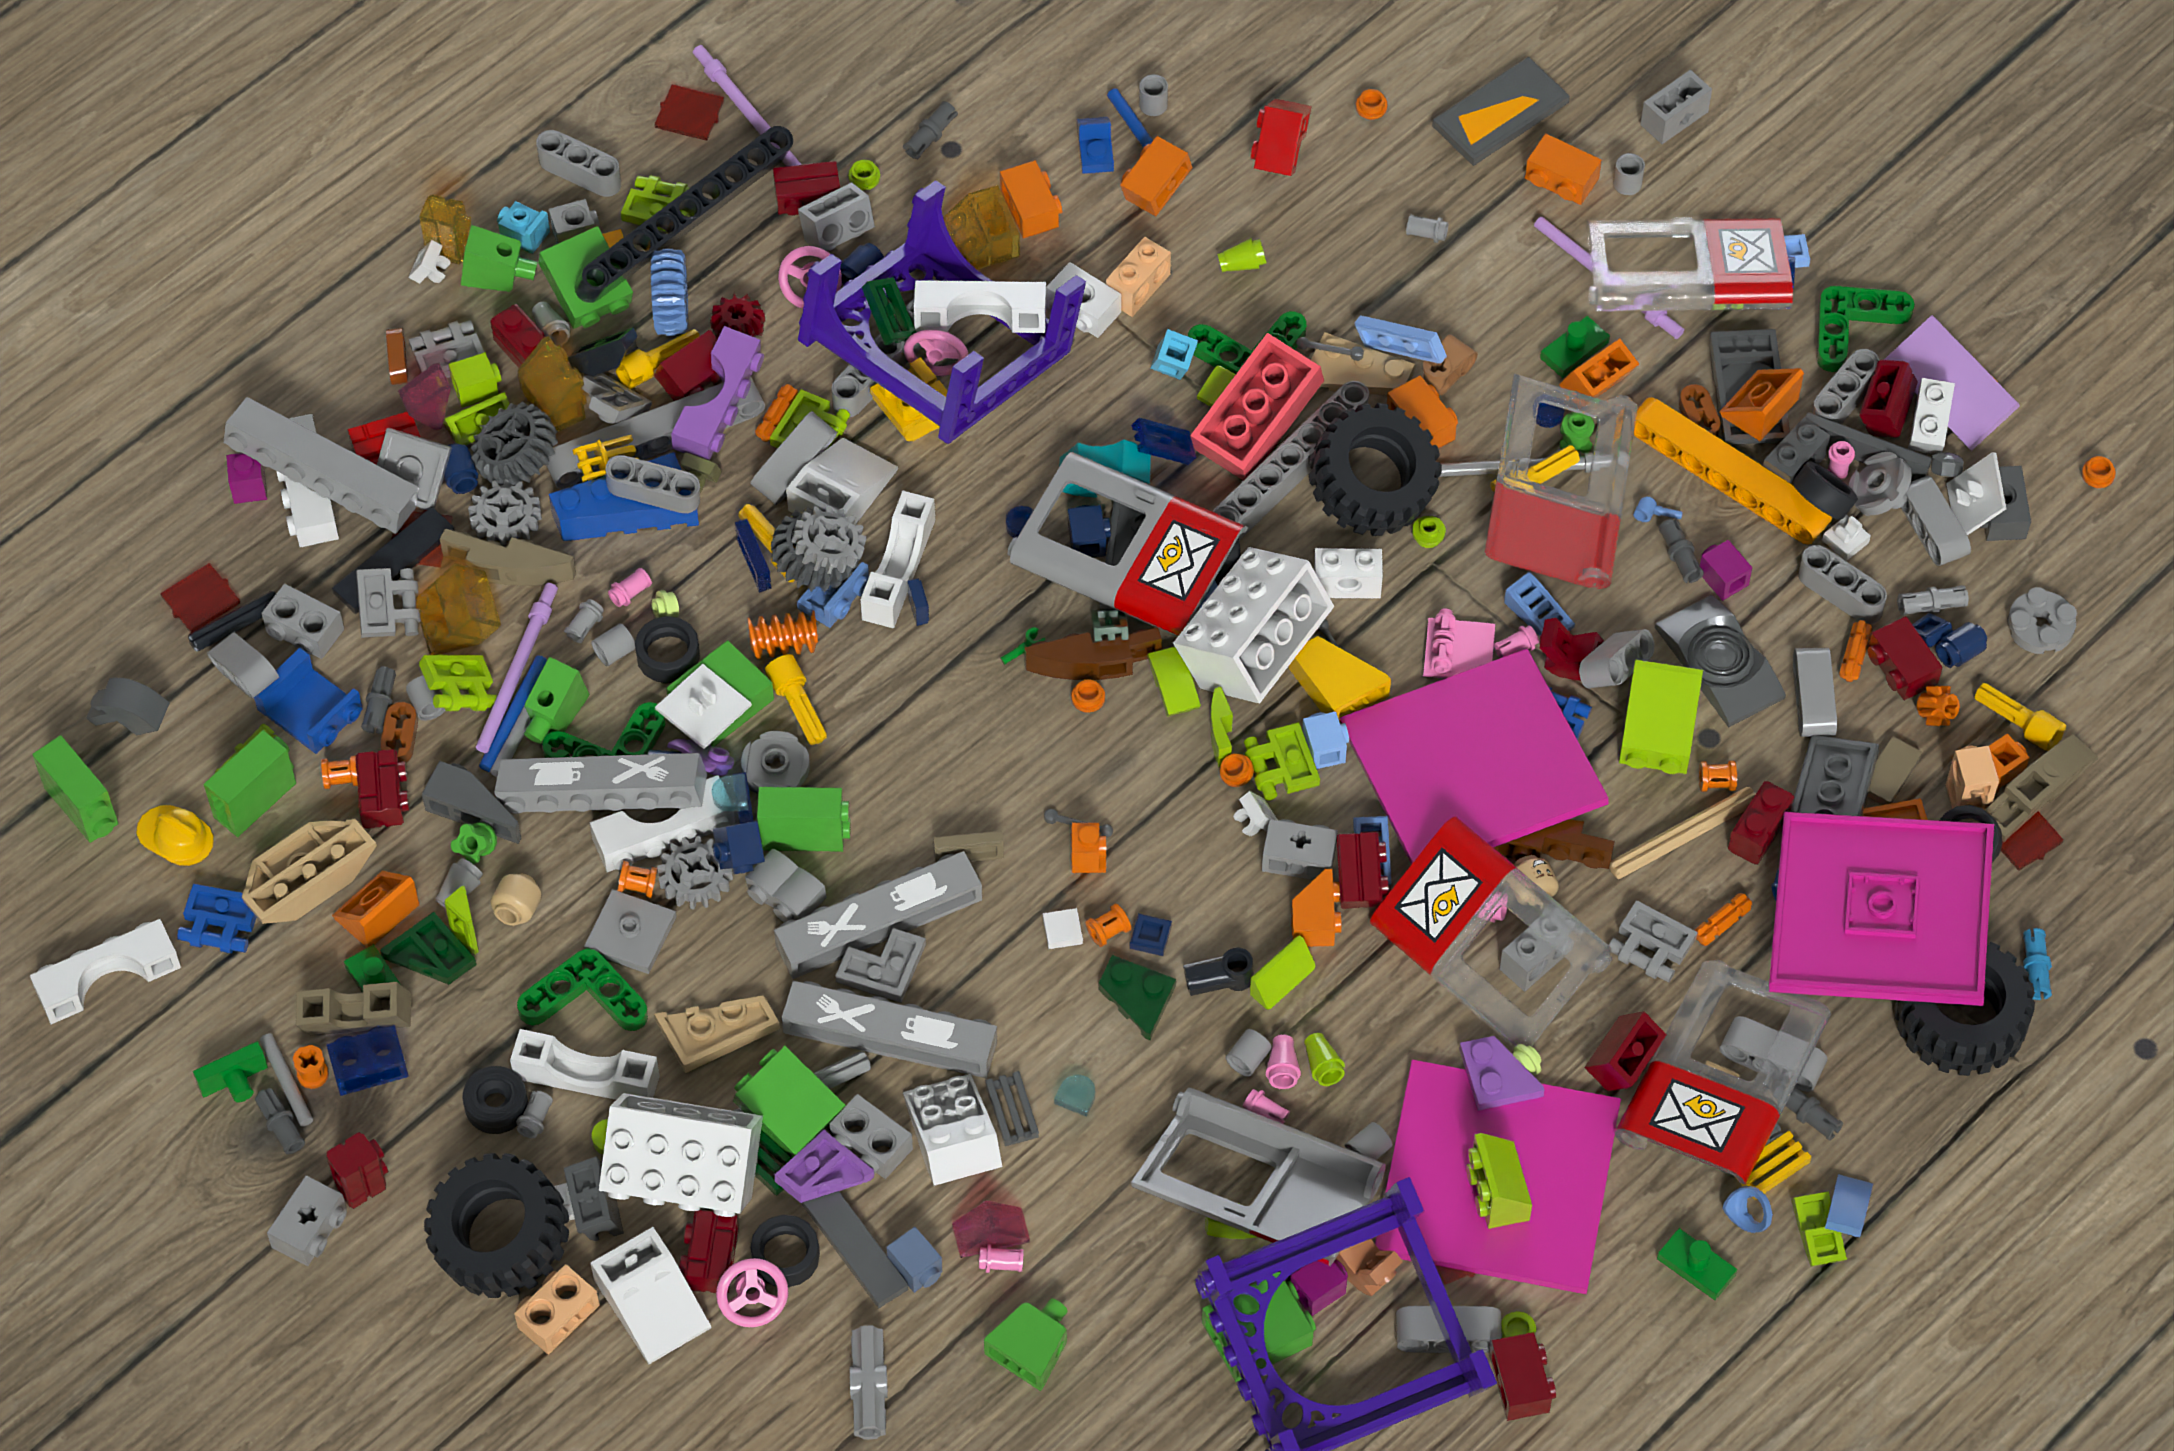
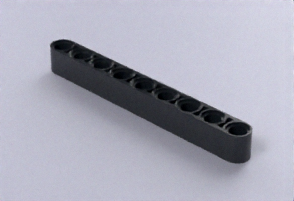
M782 126L769 128L586 265L574 287L578 298L587 303L598 301L649 263L654 251L670 247L779 165L793 145L794 140L791 132ZM771 142L777 144L780 149L774 147ZM748 159L754 160L757 165H753ZM726 176L733 178L735 182L729 181ZM703 193L709 194L713 199L706 198ZM680 210L686 211L690 217L684 216ZM657 227L663 228L667 234L661 233ZM634 245L641 246L644 251L637 250ZM610 262L617 263L622 269L615 268ZM587 279L595 281L598 286H592L588 283Z

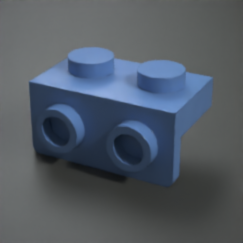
M861 562L845 583H841L837 590L829 586V589L824 593L820 587H815L812 592L808 588L797 601V609L810 617L812 611L815 610L816 620L831 628L837 619L841 620L847 615L851 603L857 595L862 596L869 578L868 565Z

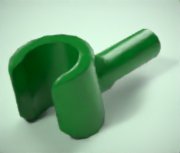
M1036 627L1028 629L1024 642L1000 658L1002 663L1005 665L1021 654H1024V647H1029L1039 641H1045V637L1034 641L1038 636L1039 629Z

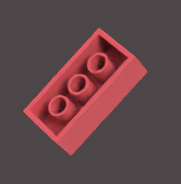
M1267 333L1190 435L1194 449L1244 481L1266 460L1324 382L1321 366Z

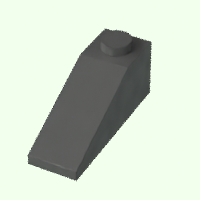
M439 761L422 792L425 811L461 824L486 823L492 827L497 837L519 844L521 834L518 821L484 785L462 765L456 763L450 765Z

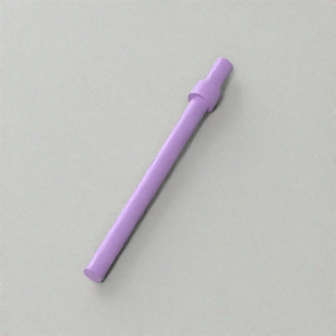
M702 45L695 47L693 54L704 66L705 74L712 82L719 84L761 135L771 128L727 76V70L718 59H713ZM771 142L774 147L780 149L777 144ZM789 150L783 163L786 166L802 165Z
M1539 217L1536 220L1535 228L1644 313L1645 319L1655 327L1659 325L1675 339H1678L1683 334L1684 328L1668 317L1667 311L1659 304H1652L1544 217Z
M552 583L545 584L538 602H535L528 615L530 619L477 742L476 749L480 752L487 753L541 627L547 624L552 613L550 606L558 590V587Z

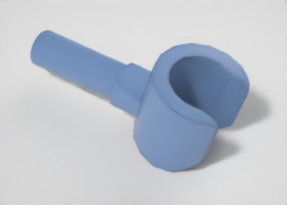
M1644 497L1639 501L1633 515L1635 519L1641 522H1649L1653 514L1681 519L1683 512L1658 506L1651 497Z

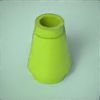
M1252 238L1217 254L1222 273L1226 271L1260 269V265L1267 264L1260 239L1252 241Z
M1322 1033L1309 1035L1305 1039L1304 1044L1312 1078L1322 1086H1331L1338 1083L1344 1077L1345 1063Z

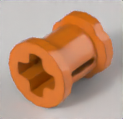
M356 755L350 756L349 760L330 762L327 758L321 760L324 789H330L331 785L352 783L353 786H358Z
M1729 760L1728 764H1707L1706 761H1700V791L1707 792L1708 788H1728L1730 791H1736V762Z
M623 861L617 891L623 892L624 889L642 892L646 894V897L651 898L657 875V867L646 869L631 866L629 861Z
M1116 903L1110 906V911L1095 920L1090 918L1085 921L1091 938L1100 947L1106 945L1107 940L1122 931L1127 933L1131 930V924L1126 913Z
M308 1045L300 1047L294 1053L293 1062L299 1083L309 1089L321 1087L329 1077V1071L325 1064L322 1050L317 1046Z

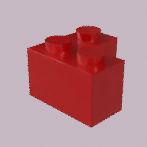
M1275 98L1265 105L1264 109H1260L1257 119V128H1261L1259 141L1254 140L1251 150V159L1255 160L1254 169L1292 176L1296 172L1301 141L1307 134L1312 106Z

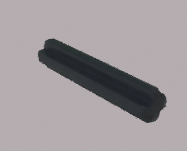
M269 591L188 635L190 645L196 652L201 651L233 632L263 618L262 612L276 593Z

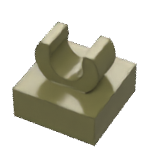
M685 452L681 461L682 467L698 478L700 493L704 488L706 479L715 483L718 482L722 471L716 463Z

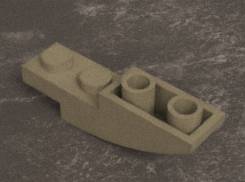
M445 529L440 538L443 557L465 563L468 577L503 585L536 586L574 580L576 576L573 556L560 549L551 550L539 546L531 540H519L512 537L506 548L498 542L480 540L464 531L455 532L449 529Z
M2074 734L2064 739L2032 763L2006 786L2003 794L1985 809L1997 821L2002 831L2003 842L2047 802L2051 803L2098 760V756Z

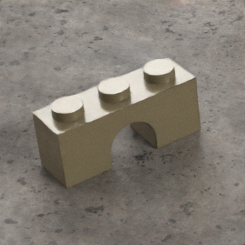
M398 982L363 985V993L358 994L337 993L330 988L296 991V1026L310 1036L410 1027L411 992Z

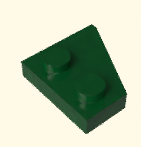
M435 912L429 914L380 949L384 960L448 985L477 965L473 955Z
M1114 955L1111 956L1098 983V990L1109 1001L1117 1005L1118 1011L1127 1020L1130 1018L1141 1030V1035L1147 1040H1151L1176 987L1175 978Z

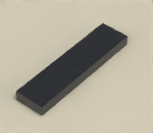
M431 507L332 587L333 594L354 614H357L359 612L356 581L357 570L390 568L391 581H397L400 578V570L412 569L441 545L440 538L444 530L455 531L454 526Z

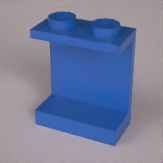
M301 648L293 653L276 670L279 678L254 697L259 712L315 754L324 746L331 745L338 733L347 724L353 723L363 709L359 692L353 688L348 694L343 692L313 669L310 655Z

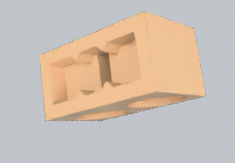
M1144 237L1106 279V285L1121 293V311L1133 317L1170 276L1171 252Z
M1966 746L1955 751L1945 784L1953 809L1956 806L1973 805L1985 810L1993 803L1999 783L1989 746Z
M565 1264L558 1272H551L543 1281L542 1287L533 1296L525 1297L517 1306L514 1314L518 1329L549 1355L600 1305L597 1291ZM573 1291L576 1293L573 1297L569 1299H562L559 1297L563 1292ZM539 1316L550 1317L547 1322L542 1324L533 1322Z

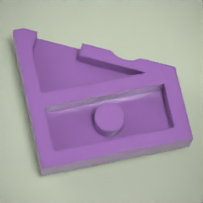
M1495 1036L1460 1043L1459 1050L1478 1111L1544 1097L1545 1090L1543 1085Z
M825 1130L818 1134L775 1174V1182L800 1203L871 1181L874 1178V1170L844 1145L836 1141Z

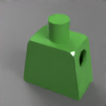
M471 225L464 252L461 285L510 292L513 289L516 277L534 281L538 262L520 258L522 243L519 240Z
M551 657L548 658L525 702L524 707L531 719L524 732L527 738L541 744L548 731H566L590 695L579 670Z
M1051 1298L1041 1311L1029 1303L1021 1304L984 1339L985 1355L1041 1391L1067 1343V1329L1060 1324V1321L1068 1312L1067 1308L1054 1298Z

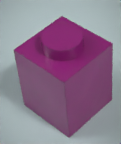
M244 453L226 455L228 482L234 504L267 500L263 465Z
M1729 540L1718 546L1716 544L1711 545L1701 555L1700 567L1704 572L1702 578L1722 601L1749 586L1753 568Z
M1335 1260L1330 1266L1315 1261L1291 1275V1283L1297 1291L1298 1301L1311 1316H1314L1346 1294L1348 1274L1338 1260Z

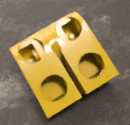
M921 357L910 363V369L907 371L945 397L947 396L948 390L940 380L937 381V377ZM878 383L870 387V394L873 396V400L906 441H915L940 427Z

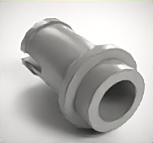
M1410 214L1406 234L1434 239L1435 243H1438L1439 240L1445 241L1449 224L1443 221L1441 217L1434 220Z
M591 599L580 603V611L564 630L567 636L574 642L582 643L594 624L603 619L602 613L604 609L600 604Z
M533 1091L531 1093L523 1115L519 1116L516 1120L518 1125L517 1131L521 1135L528 1138H536L537 1134L543 1132L544 1126L542 1123L553 1102L551 1096L542 1091Z

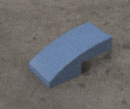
M1838 1174L1825 1228L1860 1238L1873 1183Z

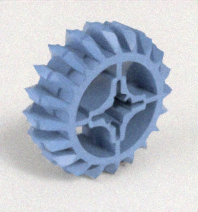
M673 248L654 251L651 256V300L655 331L658 335L666 336L684 334L688 329V285L685 254L682 250H673Z

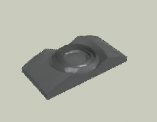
M1776 330L1710 332L1712 376L1716 386L1718 416L1723 441L1729 445L1781 442L1790 433L1788 413L1779 420L1761 441L1744 432L1723 418L1719 413L1757 370L1781 369Z
M1710 595L1655 623V629L1683 667L1703 670L1700 690L1728 728L1785 699L1786 694L1766 657L1757 651L1745 637L1735 615L1714 596Z

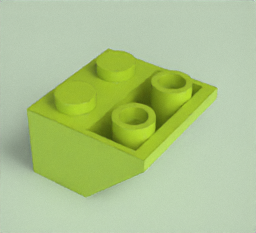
M1484 1133L1475 1134L1473 1148L1468 1149L1470 1164H1466V1173L1469 1184L1476 1185L1479 1196H1475V1204L1479 1217H1485L1488 1229L1530 1221L1532 1202L1514 1141Z

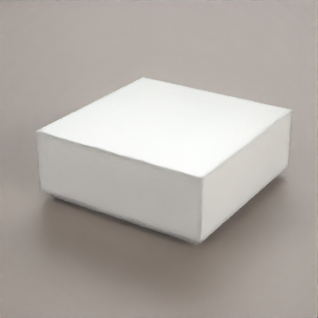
M1077 908L1043 913L1048 949L1083 944Z

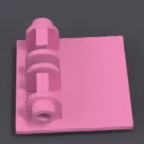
M1441 609L1435 618H1428L1423 677L1446 679L1492 662L1495 624L1455 620L1456 618L1450 609Z

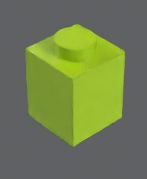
M486 352L448 364L451 382L462 408L499 395L497 383L502 381L497 364H490Z

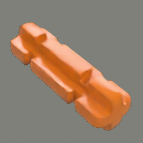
M786 384L781 387L776 395L777 399L773 400L764 415L763 423H760L755 430L756 436L761 438L762 441L768 442L770 440V436L797 396L798 390L793 388L792 385Z
M1864 620L1853 623L1850 633L1851 637H1849L1843 658L1844 663H1842L1839 672L1840 677L1846 679L1847 682L1859 679L1861 666L1859 665H1863L1869 641L1867 639H1870L1872 626Z
M1744 893L1737 894L1731 899V904L1726 903L1707 919V923L1703 922L1695 929L1698 932L1696 940L1701 945H1709L1715 940V935L1720 936L1739 920V916L1743 917L1751 910L1752 901Z

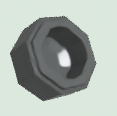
M1950 452L1936 453L1932 455L1931 472L1940 476H1958L1963 471V458Z

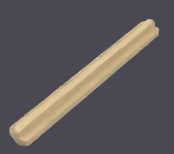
M1750 787L1741 789L1611 860L1609 867L1611 873L1617 879L1627 876L1744 812L1756 794Z

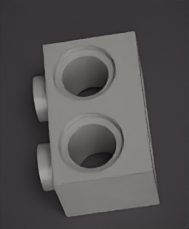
M852 182L798 209L804 240L811 246L819 247L825 251H831L836 246L852 238L859 237L864 232L875 227L869 195Z
M285 583L262 612L266 632L272 638L278 641L285 640L293 644L297 650L301 648L309 655L312 654L320 659L325 656L344 631L339 611ZM292 615L289 618H283L284 616ZM319 629L318 632L311 633V631Z
M1550 908L1502 950L1500 970L1525 992L1573 950L1576 929Z
M858 1094L830 1123L831 1136L874 1170V1174H879L885 1180L913 1150L912 1134ZM852 1126H861L863 1128L859 1132L848 1131ZM879 1146H888L889 1148H891L889 1151L884 1153L875 1151V1149Z

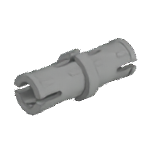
M1964 585L1944 589H1937L1934 586L1928 587L1926 591L1902 593L1897 598L1898 609L1901 615L1927 611L1934 614L1946 608L1966 607L1969 601L1968 591L1965 590L1966 587Z

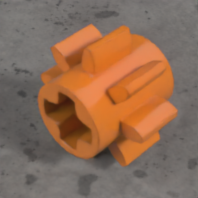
M1927 686V693H1922L1919 696L1917 711L1921 717L1926 718L1927 726H1949L1950 719H1954L1958 715L1960 708L1959 700L1956 695L1950 694V686Z

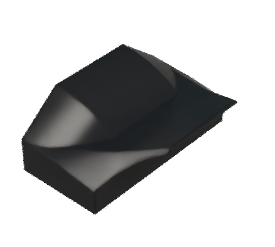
M633 327L580 346L567 359L573 370L589 376L612 370L621 365L626 353L638 349L636 345L637 334Z

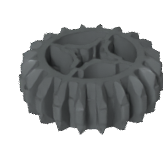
M521 402L517 406L510 403L507 410L499 408L496 416L489 415L490 420L486 425H480L482 431L480 434L473 436L476 443L471 447L474 454L472 460L478 472L490 483L495 480L500 486L504 485L505 479L514 486L519 481L522 482V480L530 483L533 474L540 475L539 469L543 465H549L547 458L555 454L553 446L558 443L555 436L557 430L550 421L551 418L545 412H542L533 404L528 405Z
M807 507V508L803 511V512L806 511V512L812 514V511L810 510L809 507ZM795 510L791 517L785 516L781 524L776 527L771 542V551H773L772 562L777 563V572H786V582L793 579L796 580L797 588L803 584L808 585L810 592L815 587H820L824 593L829 589V586L837 590L841 583H845L858 567L860 559H857L854 568L847 565L844 573H840L837 568H833L831 574H827L826 568L822 566L818 571H815L813 562L803 564L804 554H795L794 552L795 548L793 545L796 547L797 544L792 543L793 531L797 520H801L802 513Z

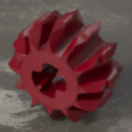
M733 293L730 300L721 297L720 305H713L710 319L711 329L715 332L717 339L724 326L756 338V336L763 335L764 322L766 321L765 313L761 310L758 300L751 301L748 294L738 298Z

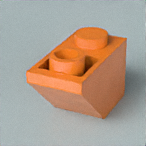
M1332 869L1323 870L1292 900V940L1300 935L1304 938L1307 947L1334 946L1335 933H1341L1342 930L1341 912L1334 911V902H1340L1339 882H1333Z

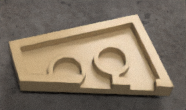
M1324 332L1319 343L1348 349L1356 346L1361 347L1364 351L1363 358L1355 361L1350 355L1319 349L1315 350L1311 361L1321 366L1324 382L1320 387H1329V391L1335 392L1347 382L1359 381L1365 384L1369 394L1387 395L1391 390L1410 381L1415 370V364L1326 332Z
M764 995L722 1002L719 1007L699 1010L697 1006L685 1008L686 1012L667 1015V1012L654 1014L656 1023L685 1073L780 1029L779 1021Z

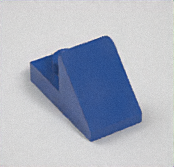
M1109 118L1076 119L1082 174L1113 172L1114 160L1111 143V121Z

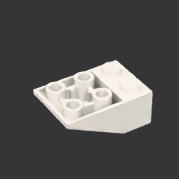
M842 438L807 463L787 487L788 511L794 513L797 510L803 514L807 507L813 511V508L817 506L825 512L827 505H831L832 511L835 513L841 508L844 509L843 516L846 518L854 515L856 517L854 521L855 526L897 472L898 467Z
M971 1074L955 1076L946 1081L918 1086L915 1089L903 1092L921 1153L933 1185L1002 1167L997 1135Z
M654 1227L591 1262L595 1283L648 1364L711 1329L709 1321L673 1256Z

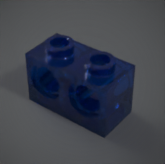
M395 1025L375 1027L368 1033L354 1037L343 1036L332 1043L326 1044L340 1096L409 1077ZM382 1050L391 1051L389 1054L384 1056L377 1055V1053H379ZM347 1060H357L352 1065H342Z

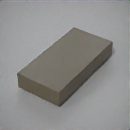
M1892 737L1876 761L1867 797L1882 805L1891 804L1920 761L1923 752Z
M1002 831L933 838L935 863L945 855H955L962 851L965 852L970 862L1004 858Z

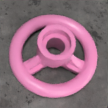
M804 246L794 249L783 259L778 274L779 285L784 296L793 305L803 309L804 301L803 298H800L792 291L788 282V274L800 279L802 285L807 290V272L815 263L809 262L800 268L794 265L793 262L803 256H815L823 260L830 253L819 247ZM841 270L839 273L836 292L839 291L841 288Z
M922 330L916 332L906 340L904 345L905 358L909 363H912L918 359L913 349L919 343L926 350V358L923 361L935 376L951 375L953 366L968 355L966 346L959 338L941 330ZM944 358L958 359L955 363L948 366H934L936 361H941Z
M757 1258L741 1260L730 1266L720 1278L716 1292L717 1303L722 1314L732 1323L743 1327H759L773 1321L784 1309L788 1298L787 1280L782 1271L769 1261ZM757 1269L767 1272L775 1280L778 1290L777 1296L766 1292L764 1281L757 1273ZM745 1271L735 1282L737 1296L728 1302L727 1290L729 1284L735 1276ZM750 1287L757 1288L756 1292L753 1294L746 1293L747 1289H749ZM760 1302L771 1307L767 1312L758 1316H744L736 1312L748 1303L756 1304Z

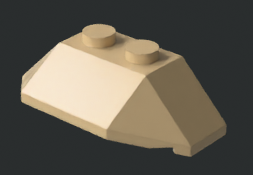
M356 819L346 820V822H308L252 860L242 899L262 924L296 921L352 883L376 848V842Z

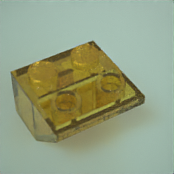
M998 185L968 193L943 217L947 231L955 246L976 270L1020 257V234Z
M547 336L540 341L517 370L520 389L530 405L533 404L542 412H545L551 418L550 421L558 433L586 419L584 405L587 404V400L581 390V387L584 386L581 374L576 368H570L568 365L569 360L561 345L556 346L550 336Z
M454 563L416 598V609L419 610L421 615L420 624L429 655H440L481 644L501 626L486 572L480 569Z

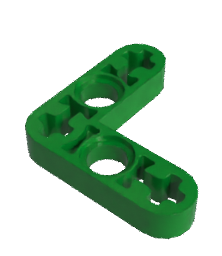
M1843 286L1825 288L1820 297L1818 312L1817 363L1820 368L1828 372H1837L1846 362L1849 320L1904 324L1912 318L1915 306L1914 299L1911 295L1901 291ZM1831 299L1837 300L1838 307L1836 313H1831ZM1862 300H1868L1874 303L1875 308L1864 310L1860 308L1858 303ZM1882 303H1885V310H1881ZM1895 305H1901L1903 311H1897ZM1836 324L1840 326L1842 331L1838 334H1831L1826 331L1825 326ZM1830 345H1836V359H1831L1828 354Z
M1289 311L1282 314L1267 333L1295 350L1298 338L1306 336L1307 321L1301 313ZM1205 324L1195 325L1188 332V337L1200 341L1203 338L1207 339V342L1197 343L1194 356L1215 368L1217 365H1220L1234 374H1237L1244 364L1243 361L1249 358L1261 342L1260 340L1251 350ZM1294 325L1298 326V329L1292 328L1289 331L1287 339L1284 337L1286 335V326L1289 328ZM1225 351H1232L1238 357L1233 361H1224L1220 358V354Z
M647 702L639 705L612 751L565 732H551L544 738L542 743L544 758L570 757L569 754H572V757H583L589 754L594 756L648 755L649 750L653 749L665 728V717L655 710V706L658 705L657 703ZM652 715L655 716L656 721H649L646 726V733L643 732L645 727L644 718L649 719ZM632 740H638L644 744L643 748L638 752H629L625 749V746ZM560 744L564 745V750L559 749L556 753L553 752L552 747L558 748Z
M583 949L523 992L517 1001L519 1017L528 1025H539L545 1022L586 990L618 1025L625 1030L637 1031L643 1028L648 1020V1011L645 1001L599 952L593 949ZM585 962L589 965L594 963L595 969L592 971L588 968L583 969L582 964ZM577 975L579 976V982H576L575 979ZM559 980L567 981L571 985L570 989L562 994L553 992L551 987ZM607 983H614L620 987L619 992L610 997L601 994L600 990ZM543 992H546L547 995L545 999L543 998ZM624 1000L626 1006L631 1011L638 1010L637 1017L634 1018L632 1015L626 1017L625 1007L621 1004ZM530 1003L534 1006L539 1004L540 1010L537 1012L533 1009L528 1011L527 1005Z

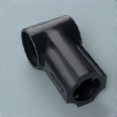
M1240 947L1229 949L1222 957L1183 965L1190 996L1225 988L1243 991L1251 986V977L1254 975L1253 958L1250 952ZM1234 967L1245 968L1241 972L1231 971V969Z

